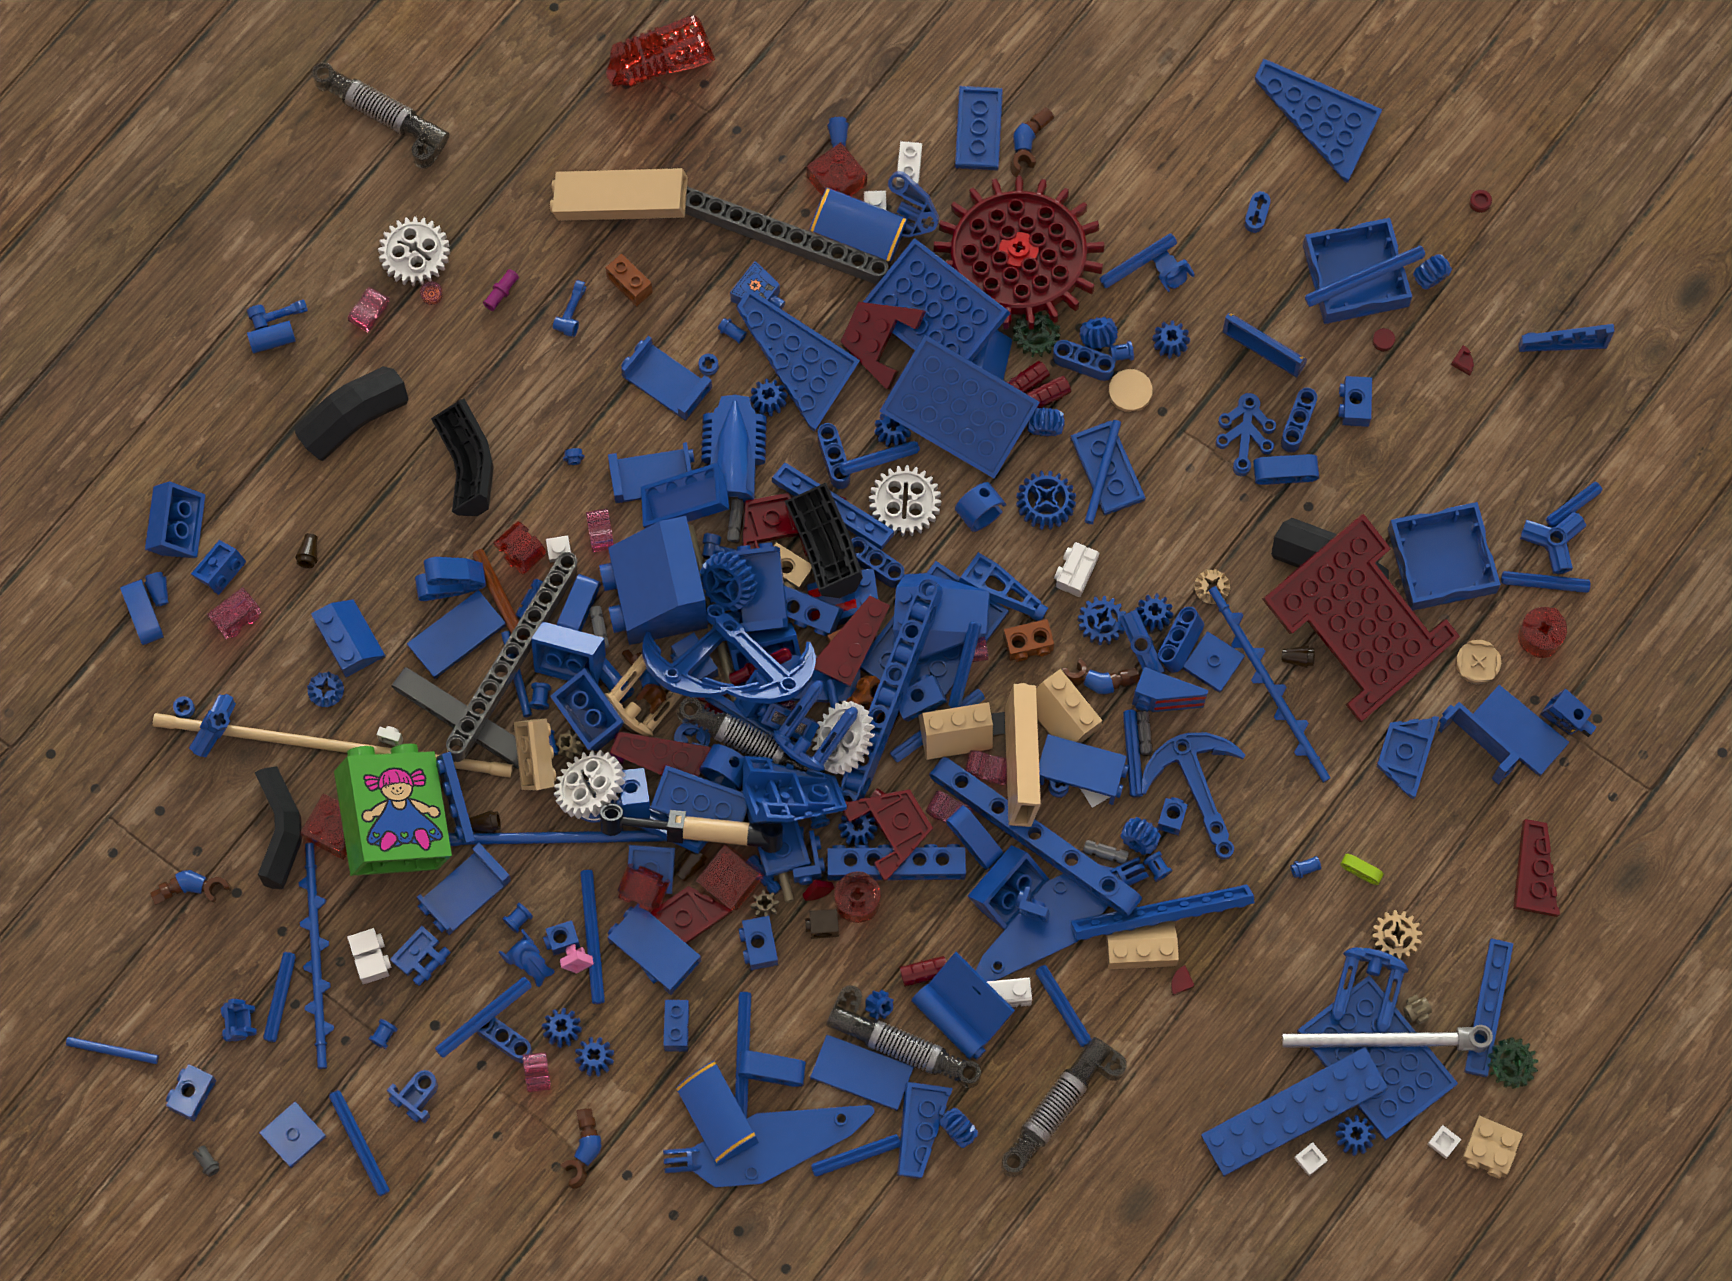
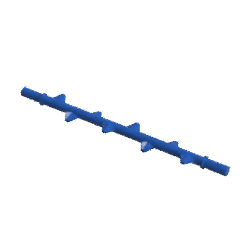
M1216 586L1212 587L1208 591L1217 604L1219 612L1223 614L1235 634L1231 646L1233 648H1243L1256 670L1251 681L1253 684L1264 683L1278 707L1274 715L1275 720H1286L1299 742L1294 752L1295 755H1307L1310 760L1309 763L1313 765L1322 782L1328 781L1331 778L1321 763L1320 756H1317L1304 734L1309 724L1308 721L1295 719L1282 697L1287 687L1285 684L1275 685L1261 662L1266 652L1265 649L1252 647L1239 625L1243 618L1242 612L1232 613L1229 604L1225 602Z
M306 843L305 869L307 876L299 882V887L308 891L309 917L300 922V927L310 931L311 960L303 966V969L312 973L314 1000L305 1006V1011L315 1015L318 1069H326L327 1042H325V1036L334 1030V1025L324 1021L323 993L331 987V983L322 980L320 951L329 946V941L319 937L318 909L326 903V899L317 896V865H315L314 843Z

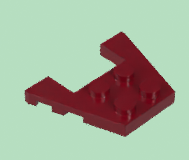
M858 302L840 342L860 360L859 362L884 388L891 389L899 371L881 363L879 360L897 321L918 329L926 311Z
M788 493L745 501L742 546L751 545V549L759 548L757 543L793 536L800 537L785 504V501L791 498ZM800 537L805 556H808L803 541Z
M910 789L882 794L872 798H862L857 801H846L847 808L842 811L849 823L870 812L894 851L874 862V866L884 882L892 876L933 830L932 825Z

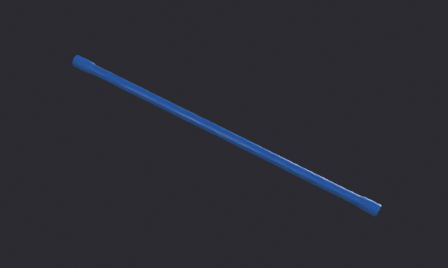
M800 827V831L804 840V827ZM646 830L622 831L615 836L605 835L602 831L473 833L475 841L462 844L461 840L457 839L455 832L448 833L450 846L477 845L478 843L485 845L667 842L666 839Z

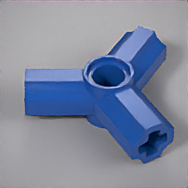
M1572 512L1553 528L1526 520L1520 539L1545 547L1548 551L1553 574H1565L1573 569L1567 543L1586 528L1587 525L1584 519L1575 512ZM1550 537H1557L1560 543L1552 542Z
M219 694L211 710L206 714L200 725L199 732L189 747L194 754L206 758L216 740L220 739L230 722L229 717L236 705L233 697L230 695Z

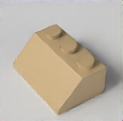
M1061 669L1044 680L1036 688L1037 720L1049 735L1082 743L1101 729L1102 719Z
M989 702L926 712L918 715L926 760L993 749V722Z
M547 719L514 722L521 789L541 790L555 787L556 771L552 768L554 752L549 742L551 727L547 723Z
M1166 921L1154 926L1147 925L1137 927L1134 930H1123L1106 935L1108 969L1176 967L1178 964V940L1174 921Z

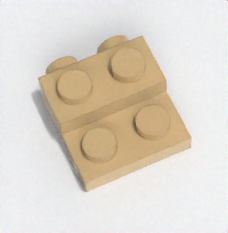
M1479 1115L1461 1160L1466 1161L1465 1164L1471 1168L1479 1169L1480 1167L1487 1170V1173L1492 1177L1505 1178L1508 1175L1523 1134Z

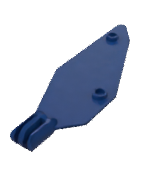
M1139 857L1115 868L1100 865L1128 886L1149 877L1147 872H1143L1145 867L1143 864H1139L1141 862ZM1065 874L1047 881L1032 898L1045 903L1046 908L1049 910L1047 923L1019 913L984 953L976 968V972L986 982L997 981L1078 942L1079 940L1076 939L1071 929L1070 921L1101 915L1109 905ZM1106 885L1102 889L1106 892H1111L1115 888L1111 885ZM1000 964L1002 968L995 970L994 965Z
M871 1105L756 1113L747 1118L759 1142L756 1145L719 1165L714 1160L705 1141L692 1148L663 1150V1155L686 1154L687 1156L664 1159L665 1165L687 1163L685 1167L665 1168L664 1173L693 1171L714 1187L762 1184L851 1136L874 1114V1108ZM843 1115L845 1122L839 1123L837 1116Z

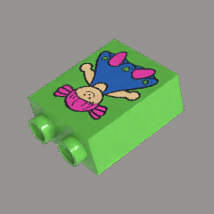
M401 744L391 748V754H375L374 747L359 746L348 750L347 757L334 770L350 876L438 870L452 856L435 751L419 752L416 744Z

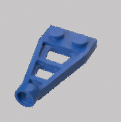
M979 552L958 581L962 584L989 591L990 600L1027 614L1035 621H1041L1048 610V607L1041 604L1038 598L1001 566ZM989 576H995L1005 585V589L1003 591H996L987 587L985 582ZM1010 590H1014L1024 601L1020 602L1012 599L1007 594Z

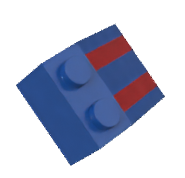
M874 568L861 570L863 578L857 590L842 598L822 596L816 582L807 585L808 595L844 608L838 625L846 624L869 596L878 599ZM814 609L811 613L813 621H817L820 618L818 609Z
M1144 667L1134 693L1132 705L1136 706V709L1147 712L1203 708L1209 690Z

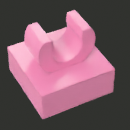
M575 944L566 948L567 956L560 959L561 968L574 973H579L594 965L593 956L585 954L583 947L576 950Z

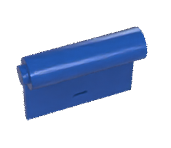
M957 952L950 957L931 982L924 986L911 1000L969 1060L973 1058L978 1060L985 1053L984 1047L1015 1011Z

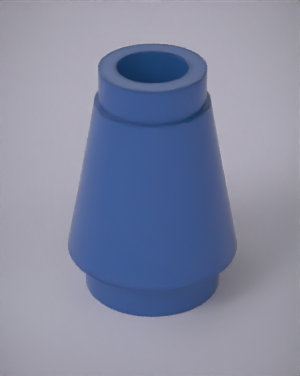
M845 117L830 118L829 124H827L833 150L846 149L849 123L846 122Z
M156 572L145 576L146 582L144 584L155 606L159 607L168 604L167 581L163 573Z

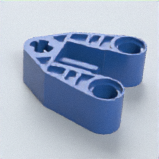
M896 171L893 173L888 181L890 190L902 196L903 199L922 207V210L904 201L901 202L897 213L916 222L914 224L907 221L902 236L912 237L935 230L939 223V216L929 194L905 172ZM901 177L904 180V186L896 187L893 179ZM928 216L932 217V222H934V224L930 223L929 226L925 224L926 220H923V218L927 219Z
M428 558L424 560L425 573L415 577L418 600L420 601L459 596L486 586L483 563L467 558Z

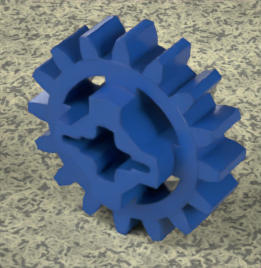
M1103 596L1102 601L1094 597L1093 603L1087 600L1086 608L1081 607L1080 613L1082 615L1078 616V621L1082 623L1079 624V630H1085L1083 637L1090 636L1091 643L1096 639L1098 644L1102 645L1103 640H1106L1109 645L1111 644V638L1117 641L1119 640L1118 633H1124L1119 617L1126 614V611L1120 612L1122 605L1117 604L1115 606L1114 598L1108 602L1106 601V596ZM1112 612L1115 614V616H1116V618H1117V622H1116V619H1114V618L1112 617V615H1111ZM1106 615V621H1103L1098 627L1099 620ZM1087 619L1092 623L1093 629L1090 628Z

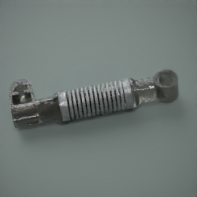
M322 62L314 66L312 75L314 83L319 90L330 91L332 94L342 98L343 103L351 108L354 107V109L361 113L363 112L364 115L367 114V116L374 120L377 119V122L380 121V123L387 125L390 129L393 128L399 134H408L415 138L416 141L412 146V156L416 166L428 168L435 162L449 139V132L418 116L415 110L403 105L399 101L393 100V98L382 92L380 93V91L366 83L364 84L356 78L348 79L343 74H339L328 63ZM322 75H329L325 79L320 78Z
M689 697L684 699L677 708V717L682 723L694 726L698 724L697 727L700 728L702 726L704 731L708 729L707 732L716 741H723V744L727 743V746L731 744V748L734 747L735 750L738 748V751L745 752V755L773 759L772 763L786 766L787 763L793 764V769L804 772L810 769L790 758L780 748L774 738L771 739L772 735L768 737V734L764 736L765 732L760 734L761 730L758 732L757 728L753 730L754 726L750 729V724L746 727V723L742 725L743 721L738 723L739 719L735 721V717L730 722L732 715L730 716V714L728 715L725 712L714 714V710L710 712V708L704 709V705L696 698ZM691 706L695 714L687 715L684 707Z
M852 985L842 988L829 1015L826 1026L863 1041L864 1045L868 1048H876V1051L880 1049V1053L884 1050V1054L888 1052L887 1055L892 1054L891 1057L896 1055L895 1059L899 1057L900 1061L903 1058V1062L907 1060L906 1063L909 1064L911 1062L910 1065L914 1063V1067L918 1065V1069L922 1067V1071L926 1067L925 1071L930 1074L941 1075L943 1072L945 1077L949 1075L950 1079L955 1077L954 1081L959 1082L965 1088H974L979 1084L981 1068L976 1062L964 1059L961 1062L959 1057L955 1059L954 1055L949 1057L950 1053H947L943 1047L936 1044L933 1045L929 1041L925 1042V1039L921 1041V1037H914L909 1032L906 1034V1031L902 1032V1029L899 1030L894 1026L891 1027L890 1024L887 1026V1023L877 1019L872 1021L858 1015L862 1006V993L860 989ZM851 995L855 997V1001L852 1000L850 1002V1009L854 1010V1013L839 1007V1005L846 1007L847 998H850ZM966 1070H973L976 1076L973 1079H966L963 1073Z
M1093 1037L1070 1069H1065L1062 1072L1060 1079H1057L1058 1082H1055V1085L1052 1086L1053 1089L1047 1092L1046 1099L1040 1102L1041 1105H1038V1108L1035 1109L1036 1112H1033V1115H1030L1031 1118H1028V1121L1025 1122L1021 1128L1020 1138L1016 1139L1013 1147H1010L1002 1158V1171L1009 1177L1019 1176L1029 1163V1159H1032V1154H1035L1036 1150L1047 1144L1053 1133L1058 1129V1126L1063 1122V1119H1066L1065 1116H1068L1073 1106H1076L1075 1103L1087 1091L1089 1087L1088 1082L1094 1074L1099 1072L1111 1081L1119 1080L1126 1071V1059L1097 1037ZM1110 1055L1112 1057L1110 1063L1108 1062L1105 1067L1101 1066L1107 1056ZM1117 1063L1119 1065L1118 1069L1111 1070V1065ZM1015 1158L1019 1161L1020 1166L1011 1168L1008 1166L1007 1161Z

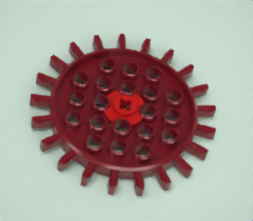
M1017 176L1015 191L1002 193L997 179H992V192L994 195L983 199L974 188L969 189L970 198L975 205L968 211L955 202L951 204V212L961 219L957 225L940 220L939 231L953 235L952 242L934 241V252L951 253V260L945 262L1010 312V315L1003 322L1004 329L1009 328L1012 314H1025L1028 328L1034 329L1035 317L1033 313L1044 310L1047 311L1052 322L1056 323L1058 322V312L1054 306L1064 301L1074 311L1079 309L1078 300L1071 295L1076 287L1093 294L1094 284L1083 279L1082 276L1084 271L1102 274V263L1087 261L1086 259L1087 253L1104 252V242L1086 243L1085 235L1099 231V222L1094 221L1082 226L1080 225L1077 218L1087 212V204L1083 202L1071 211L1063 204L1069 197V189L1064 188L1057 198L1053 199L1044 195L1046 192V179H1041L1035 193L1023 191L1022 176ZM1013 207H1019L1021 210L1013 211L1011 209ZM1049 214L1051 217L1043 218L1041 215ZM999 216L1002 219L999 221H995L992 218ZM1028 223L1032 226L1029 228H1025L1022 225ZM982 226L983 229L975 230L973 227ZM1055 230H1059L1062 233L1059 235H1055L1052 232ZM1012 233L1013 236L1005 237L1003 236V234ZM1041 240L1043 241V243L1035 244L1033 243V241ZM986 242H992L994 245L988 247L984 244ZM1071 247L1073 248V250L1065 251L1063 250V248ZM971 251L975 254L972 256H967L965 253ZM1052 256L1054 259L1048 261L1044 257ZM998 258L1005 260L1002 263L995 262ZM1028 265L1035 267L1033 270L1025 269ZM984 268L986 271L977 272L976 269ZM1058 272L1065 274L1063 277L1055 276ZM1014 275L1016 278L1007 279L1006 276ZM1044 282L1046 285L1040 287L1036 283ZM993 284L997 287L994 289H989L986 286ZM1023 291L1027 294L1025 296H1019L1016 293Z

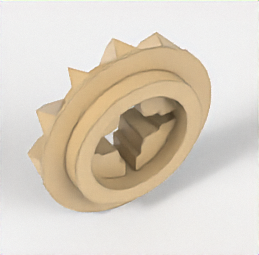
M1206 569L1199 574L1194 584L1195 593L1198 598L1205 603L1216 604L1209 591L1207 592L1209 586L1207 582L1213 583L1218 580L1216 587L1225 600L1230 592V580L1225 576V573H1221L1217 569Z

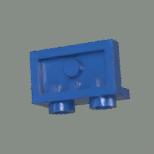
M219 540L191 575L209 586L214 593L219 595L243 567L246 560L235 548Z
M1026 887L1025 891H1020L1016 902L1020 914L1047 923L1049 910L1046 908L1045 903L1032 899V902H1030L1032 891L1029 887Z

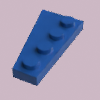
M451 752L441 754L436 757V763L443 790L449 803V812L456 824V837L458 840H461L462 844L475 841Z
M912 1082L906 1083L897 1176L922 1178L934 1139L939 1130L940 1119L944 1115L947 1107L946 1104L953 1088Z

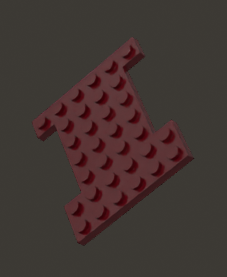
M1364 514L1359 515L1262 598L1289 634H1293L1305 622H1308L1356 682L1361 691L1345 705L1359 722L1366 719L1460 637L1447 619L1442 620L1431 631H1428L1382 573L1375 562L1391 548Z

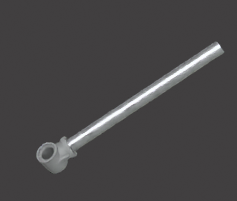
M1484 1025L1457 1027L1456 1032L1282 1034V1047L1457 1046L1458 1051L1480 1053L1488 1049L1493 1035L1492 1031ZM1474 1035H1483L1486 1042L1482 1044L1476 1042Z

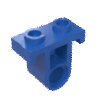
M428 1070L419 1071L399 1094L397 1093L399 1091L397 1086L392 1084L387 1089L390 1095L389 1101L398 1108L402 1105L407 1109L408 1112L406 1114L416 1123L420 1120L425 1124L430 1115L426 1110L422 1113L420 1111L438 1090V1083L432 1072ZM429 1079L431 1080L430 1087L426 1089L419 1087L422 1080Z

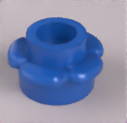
M580 448L564 451L565 457H563V460L568 462V465L581 464V460L585 458Z

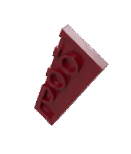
M869 596L816 658L814 670L851 687L890 605Z
M618 732L610 753L660 775L663 774L667 765L699 777L701 773L699 768L711 747Z
M1529 819L1522 821L1513 909L1558 917L1560 911L1556 901L1557 890L1554 887V868L1550 858L1551 847L1547 823Z

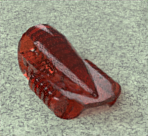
M688 16L661 28L657 26L653 31L651 29L647 30L645 34L642 32L638 37L636 35L633 36V39L627 38L625 42L615 43L611 49L610 63L606 68L607 78L613 87L619 85H630V87H633L638 82H645V79L651 80L652 77L656 78L665 74L697 68L716 60L699 17Z

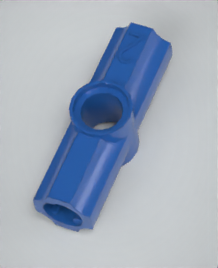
M1136 609L1120 616L1119 619L1131 643V649L1136 654L1142 669L1146 667L1160 673L1164 672L1165 669L1158 658L1153 640L1149 636L1138 610ZM1137 639H1145L1148 643L1147 649L1140 650L1136 646Z

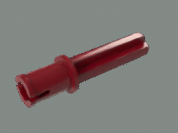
M787 648L770 654L779 664L785 663L792 658L791 652ZM746 663L745 667L729 673V680L731 684L738 686L749 680L754 670L758 669L753 664Z

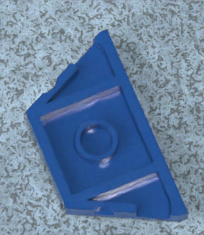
M1437 716L1423 720L1412 719L1407 722H1391L1376 767L1412 799H1415L1439 720Z

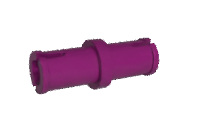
M508 269L499 283L493 285V290L486 300L483 301V305L490 311H495L498 304L504 297L506 298L509 295L510 288L519 279L518 274Z

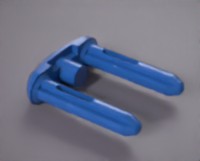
M820 680L809 686L780 729L774 730V740L790 758L816 771L825 770V762L857 719L858 710L855 707L845 710L813 757L806 754L812 745L809 740L800 736L794 744L790 740L791 735L823 691L824 685Z
M1349 948L1343 953L1346 959L1332 1008L1333 1019L1340 1021L1345 1016L1359 961L1369 962L1366 971L1369 975L1380 976L1382 966L1391 970L1377 1021L1379 1033H1386L1391 1027L1404 973H1408V968L1402 960L1388 953L1370 948ZM1348 969H1351L1347 990L1343 988ZM1396 982L1392 1002H1389L1392 983Z

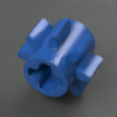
M873 990L872 994L866 998L865 1010L870 1012V1017L886 1019V1016L893 1011L892 1002L894 999L888 997V992L883 990L876 992Z

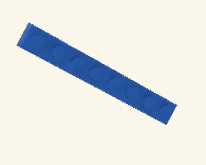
M1242 885L1136 907L1129 917H1125L1116 911L1070 921L1071 929L1077 940H1086L1103 934L1111 935L1114 932L1134 930L1137 927L1154 926L1166 921H1178L1181 918L1198 917L1205 913L1222 912L1225 909L1234 907L1242 908L1246 905L1254 904V895L1248 885Z

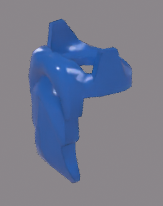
M1168 251L1152 259L1160 273L1158 278L1168 293L1170 292L1169 288H1177L1185 283L1187 272L1192 277L1195 276L1186 260L1177 262Z
M522 929L523 938L507 954L502 951L498 953L507 964H515L532 976L536 986L540 987L544 978L553 975L555 971L546 966L545 960L539 955L540 951L534 945V941Z

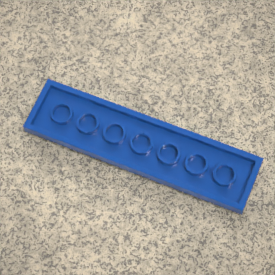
M1366 1047L1210 1129L1201 1134V1137L1224 1177L1387 1090L1388 1087Z

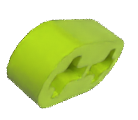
M1345 854L1340 863L1342 868L1373 885H1379L1384 876L1381 870L1351 854Z

